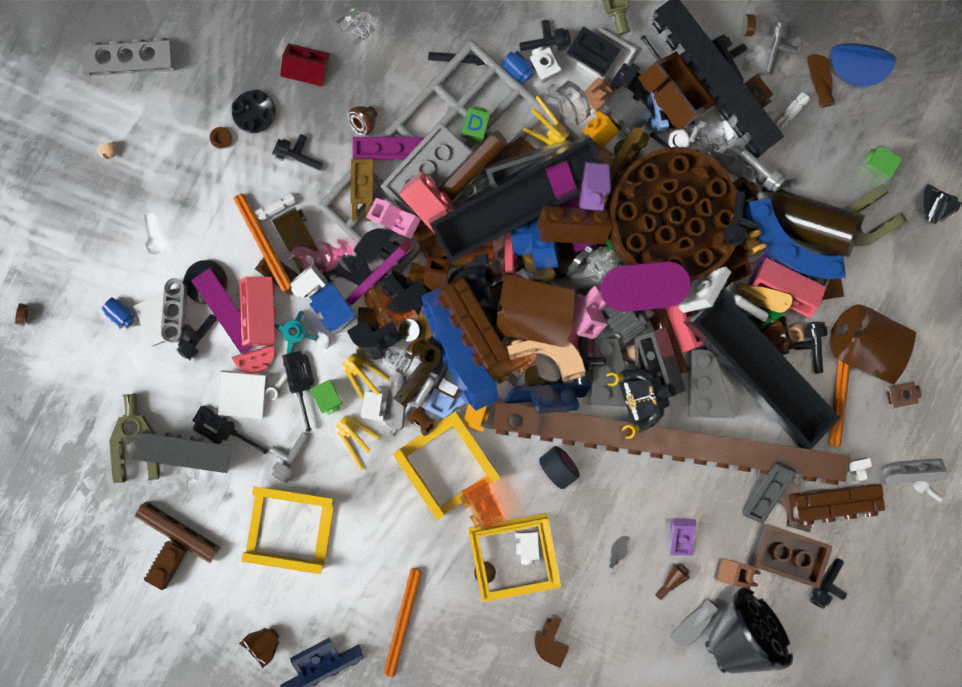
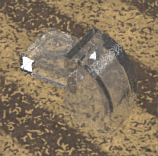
M568 80L562 86L552 84L539 94L545 103L558 106L561 122L578 126L591 116L587 96L572 81Z

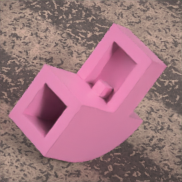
M378 198L375 199L366 217L378 225L410 239L421 220L417 216L400 210L394 205Z
M595 285L586 296L578 294L574 299L572 324L579 336L595 339L608 324L601 312L607 304H605L600 296V286Z

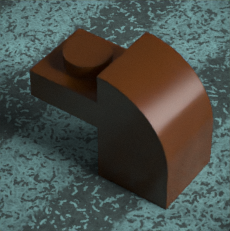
M553 614L551 619L547 617L542 630L545 633L535 632L534 644L538 655L544 661L561 668L569 650V645L554 639L562 619Z

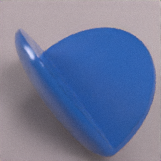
M838 44L831 50V60L836 73L846 82L861 87L873 86L885 80L893 71L897 60L896 56L891 52L866 44Z

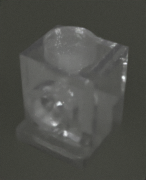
M754 45L752 49L747 48L741 70L755 74L759 73L763 76L767 70L772 49Z
M727 120L703 128L697 137L704 153L709 155L715 148L720 150L728 146V142L735 138V133Z
M395 345L384 349L386 357L376 361L404 376L414 360L413 356Z

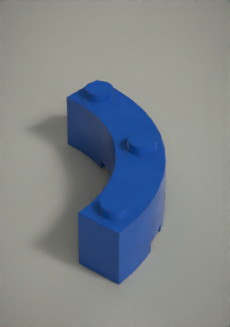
M771 199L744 202V217L758 223L757 230L761 231L758 239L760 243L766 244L767 248L762 250L771 259L805 276L830 279L846 278L843 256H824L810 252L796 244L784 232L775 216Z
M440 287L422 296L423 306H421V310L428 320L437 347L440 349V361L446 364L462 392L464 402L467 405L470 404L477 411L499 400L497 385L486 369L475 365L471 357L474 354L470 347L466 348L460 339L462 334L459 328L455 329L449 321L450 313L447 308L443 309L437 300L440 297L437 291L443 288Z

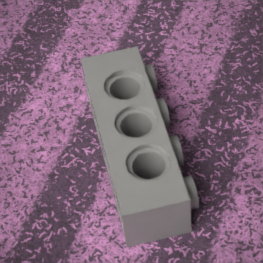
M154 38L152 42H145L144 39L131 40L132 43H123V41L116 40L110 41V44L101 45L100 42H89L88 46H81L83 73L88 77L175 71L173 44L167 38ZM154 50L155 56L150 60L145 59L146 52ZM126 52H133L131 60H123ZM105 53H110L111 59L103 63L101 61L102 56Z

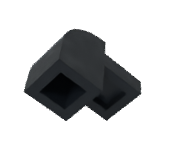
M624 63L612 79V83L617 89L621 86L626 87L634 93L632 97L637 101L639 99L642 101L648 91L643 87L642 82L638 78L642 75L639 73L640 67L634 63L631 66Z
M377 228L367 232L358 242L353 252L372 264L381 251L389 256L401 244L397 241H390L394 232L384 228ZM405 255L398 261L399 264L405 257Z
M392 274L383 277L377 282L381 292L391 299L385 306L399 314L408 313L423 305L422 296L428 293L418 280L408 284L403 289Z
M365 320L347 330L361 356L370 360L386 357L383 350L402 340L393 322L373 332Z

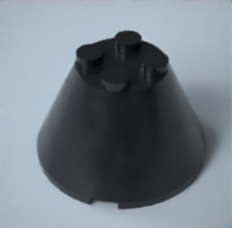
M740 588L734 593L711 631L708 641L705 642L706 649L714 655L717 660V666L722 673L787 669L793 662V654H789L787 647L791 644L779 618L763 598L758 600L753 596L755 592L748 588Z

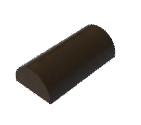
M779 189L774 194L771 202L775 216L784 232L791 239L848 258L850 257L863 223L864 215Z

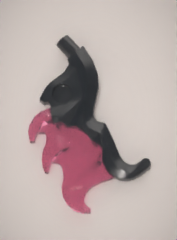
M340 239L337 240L341 245L339 249L327 242L319 241L318 245L322 247L320 251H314L307 247H297L289 256V259L297 257L302 261L303 271L314 264L327 279V282H334L337 277H343L355 285H360L372 273L367 261L357 254L353 256L351 246L346 241ZM388 271L378 281L389 275Z

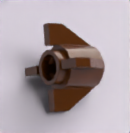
M785 316L778 318L760 330L782 355L789 354V350L795 348L794 343L790 339Z
M264 627L262 630L249 633L239 645L248 651L263 669L273 659L277 646L280 644L278 641L280 637L272 628L268 630Z

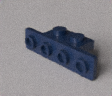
M555 383L553 385L537 384L528 387L515 386L511 388L505 401L507 404L533 402L537 414L576 411L580 406L577 398L585 397L592 384Z
M329 637L290 658L291 664L298 676L282 683L280 687L315 686L320 681L337 675L341 670L358 664L360 660L364 659L362 649L358 644L339 654Z

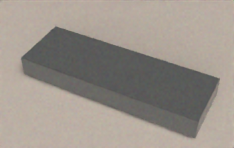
M775 461L743 510V515L763 524L796 475V469Z

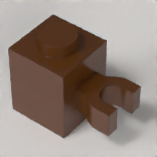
M428 256L426 267L411 262L408 280H424L423 287L428 292L446 286L450 261L449 259Z

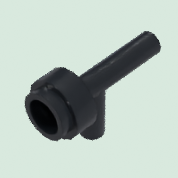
M543 20L541 21L543 38L519 43L520 51L557 45L558 51H561L571 46L569 30H564V28L555 29V36H552L550 21Z
M722 34L711 40L740 79L744 81L733 59L747 51L746 45L742 43L729 51L727 48L732 45L729 36L726 37L725 34Z
M299 134L293 149L289 148L291 141L285 138L283 140L278 138L272 152L275 159L282 162L285 156L318 171L321 170L323 165L322 162L301 153L308 138L303 134Z
M736 192L732 226L725 227L724 238L728 244L742 245L743 241L746 240L747 229L756 231L758 228L757 222L742 218L745 199L744 192Z
M210 314L197 331L189 324H185L182 327V331L190 340L181 339L177 344L176 352L188 361L195 359L199 354L195 347L217 321V318Z
M825 322L807 323L805 337L812 338V341L794 342L795 350L813 349L815 374L824 373L821 337L828 335Z
M579 336V355L585 368V376L574 379V383L591 384V380L594 379V370L587 369V366H605L606 358L588 357V337Z
M836 558L821 588H812L809 594V601L815 606L825 609L826 606L830 605L833 597L828 592L841 600L846 598L847 593L833 584L844 564L843 560Z

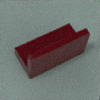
M288 43L282 55L280 76L322 86L330 53Z

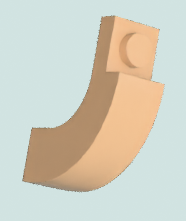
M522 339L513 341L510 346H507L510 360L531 354H544L551 357L559 367L563 382L585 376V368L581 356L568 340L565 347L529 340L524 342Z

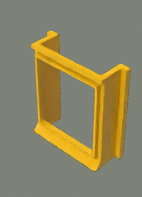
M456 412L438 422L436 428L429 435L423 436L420 434L392 454L437 521L475 493L500 479ZM453 426L486 476L440 506L408 456Z
M253 486L252 495L255 498L246 552L242 554L241 562L321 574L326 562L335 505L333 499ZM264 497L322 506L314 561L255 552Z
M547 513L468 528L482 602L561 587ZM538 526L548 580L489 592L479 537Z

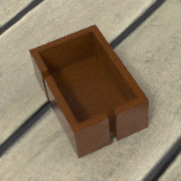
M677 51L656 61L638 77L643 87L649 93L653 92L655 95L653 98L656 100L657 105L663 109L670 122L678 130L697 121L717 104Z

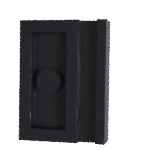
M583 26L566 55L604 78L621 49Z

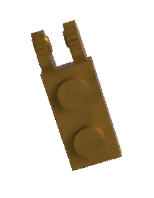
M640 127L634 128L629 133L609 169L611 185H613L618 175L630 163L638 159L640 149L647 146L650 136L643 132Z
M351 159L350 203L352 204V221H357L358 204H366L365 219L366 221H371L366 217L371 209V204H373L374 159Z
M760 230L747 233L743 244L736 245L747 259L760 253V250L767 248L766 244L760 243L758 239L759 235H761Z

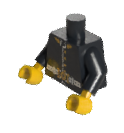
M640 368L624 370L620 374L614 371L606 374V376L614 375L616 377L614 382L607 383L609 386H614L619 380H622L619 385L631 423L636 424L623 427L622 430L628 427L633 430V434L626 437L627 439L634 437L637 431L643 432L655 426L663 417L664 409L670 406L668 398L676 394L672 383L664 385L661 376H653L651 372Z

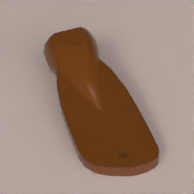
M809 55L807 63L814 90L819 97V108L833 106L835 100L832 96L833 87L829 61L823 55Z

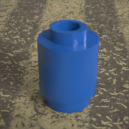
M511 51L503 59L505 63L503 68L517 81L527 82L536 71L532 68L533 65L518 51L515 53Z
M111 297L101 308L104 316L119 329L123 327L127 329L135 320L133 317L134 312L119 299L115 300Z

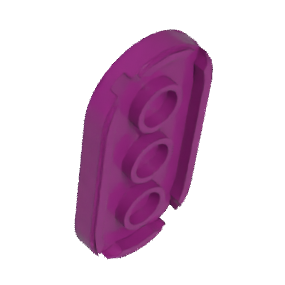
M669 261L616 266L611 268L602 278L599 288L600 296L608 307L619 312L674 307L683 302L690 291V278L687 271L681 265Z

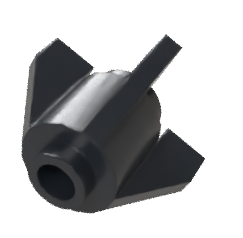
M927 184L924 190L923 213L926 215L925 219L932 223L943 222L956 213L962 204L958 201V197L938 190L930 184Z
M488 253L478 254L462 270L460 277L465 278L472 292L483 299L493 298L492 286H488L494 282L495 278L502 277V272L494 273L491 267L486 266L489 264Z

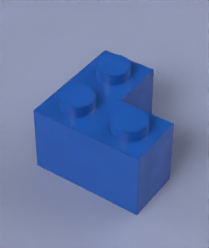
M539 218L532 219L511 230L510 237L515 255L533 254L536 269L558 267L560 242L540 241L537 228Z
M331 281L309 297L312 300L309 305L316 314L320 313L323 316V319L320 321L329 332L333 330L335 333H339L358 318Z

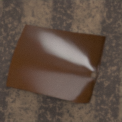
M505 274L498 307L496 332L508 337L565 347L573 321L575 290Z
M856 304L844 311L834 323L831 329L830 347L834 357L839 361L894 385L910 360L916 331L884 316L870 307ZM846 323V333L843 336H838L839 327ZM859 329L861 331V334L858 338H856L855 332Z

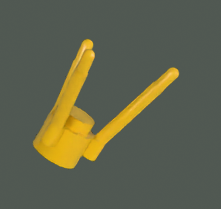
M536 96V100L555 124L552 125L535 108H532L531 112L550 129L546 134L549 138L526 127L523 128V131L544 141L548 145L564 141L569 135L565 131L567 128L559 122L540 96Z
M353 353L342 363L345 368V374L349 377L361 399H364V395L354 378L357 375L364 380L376 395H379L378 389L362 372L365 369L363 364L388 382H390V377L369 363L363 356L358 357L356 353Z
M346 415L335 425L339 430L337 434L343 440L359 469L363 470L364 467L347 437L350 438L352 436L368 453L370 448L355 433L358 430L357 427L377 440H380L381 437L360 423L355 417L351 419L349 415Z

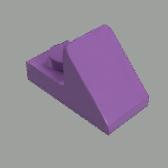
M586 162L579 207L581 209L603 210L605 194L610 193L609 165Z
M673 519L670 522V555H693L696 519Z

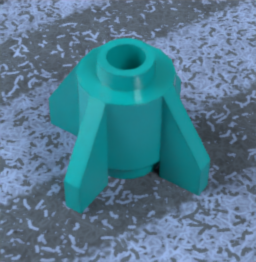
M299 311L295 320L287 322L284 326L274 325L277 330L282 331L283 337L288 341L287 353H292L294 345L302 342L305 338L314 341L318 338L307 334L306 328L302 324L305 312ZM297 328V334L292 336L290 329Z

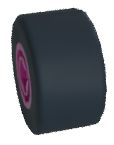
M554 446L539 458V463L547 477L560 489L567 488L580 477L575 463L558 446Z

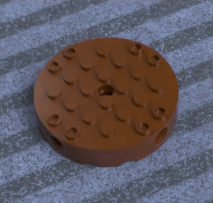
M668 147L659 149L630 163L613 183L605 208L609 209L613 226L608 237L620 260L625 265L664 261L674 262L681 265L687 271L690 281L704 278L720 268L736 247V245L726 243L724 238L725 227L732 226L736 192H738V189L735 188L730 179L729 173L710 156L689 148ZM673 210L677 213V221H673L671 217V211Z

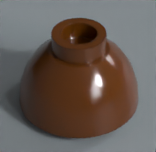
M356 106L348 111L349 123L356 132L368 135L373 130L377 112L372 106Z

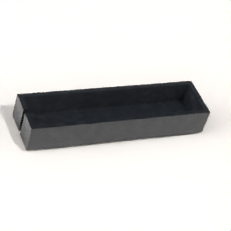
M669 0L655 10L651 19L652 28L658 35L662 34L666 40L664 43L671 52L677 51L714 98L719 109V116L725 122L728 120L732 126V133L736 138H741L746 144L744 146L745 149L749 150L758 159L779 143L785 136L681 0Z
M586 134L429 218L428 222L450 263L538 217L543 206L556 207L581 194L586 162L604 164L603 160L599 157L600 154L592 138ZM567 161L576 187L555 197L545 168Z
M723 290L720 291L712 307L694 310L683 322L800 448L811 450L840 419V416Z

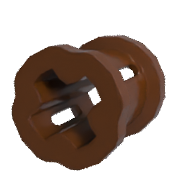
M423 407L414 409L408 417V421L411 424H415L423 436L429 435L437 426L436 420L434 418L431 419L425 413Z

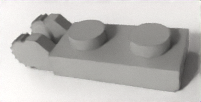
M942 459L901 461L885 464L881 467V473L885 476L884 480L888 485H898L902 481L915 482L947 479L948 471Z

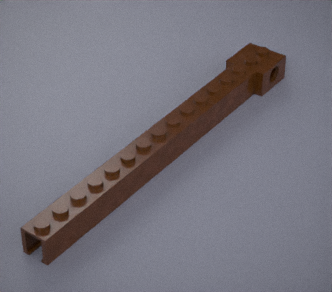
M495 402L491 429H496L495 434L509 436V431L517 432L518 437L531 439V435L540 436L541 441L553 442V438L562 439V444L574 446L575 441L584 442V447L597 449V445H604L607 451L619 452V448L628 449V454L640 456L641 451L650 452V457L663 459V455H670L673 461L685 462V458L694 459L693 464L706 466L707 461L716 462L715 467L729 469V465L738 466L737 470L751 472V468L760 469L759 474L766 475L775 461H779L796 469V475H802L803 480L816 482L817 478L825 479L826 484L838 485L839 481L846 482L850 455L653 426L643 432L637 431L634 437L627 439L626 437L633 434V430L629 427L625 430L622 429L627 425L634 426L636 425L635 423L566 412L537 414L534 407ZM514 414L521 418V423L518 427H513L510 424V418Z

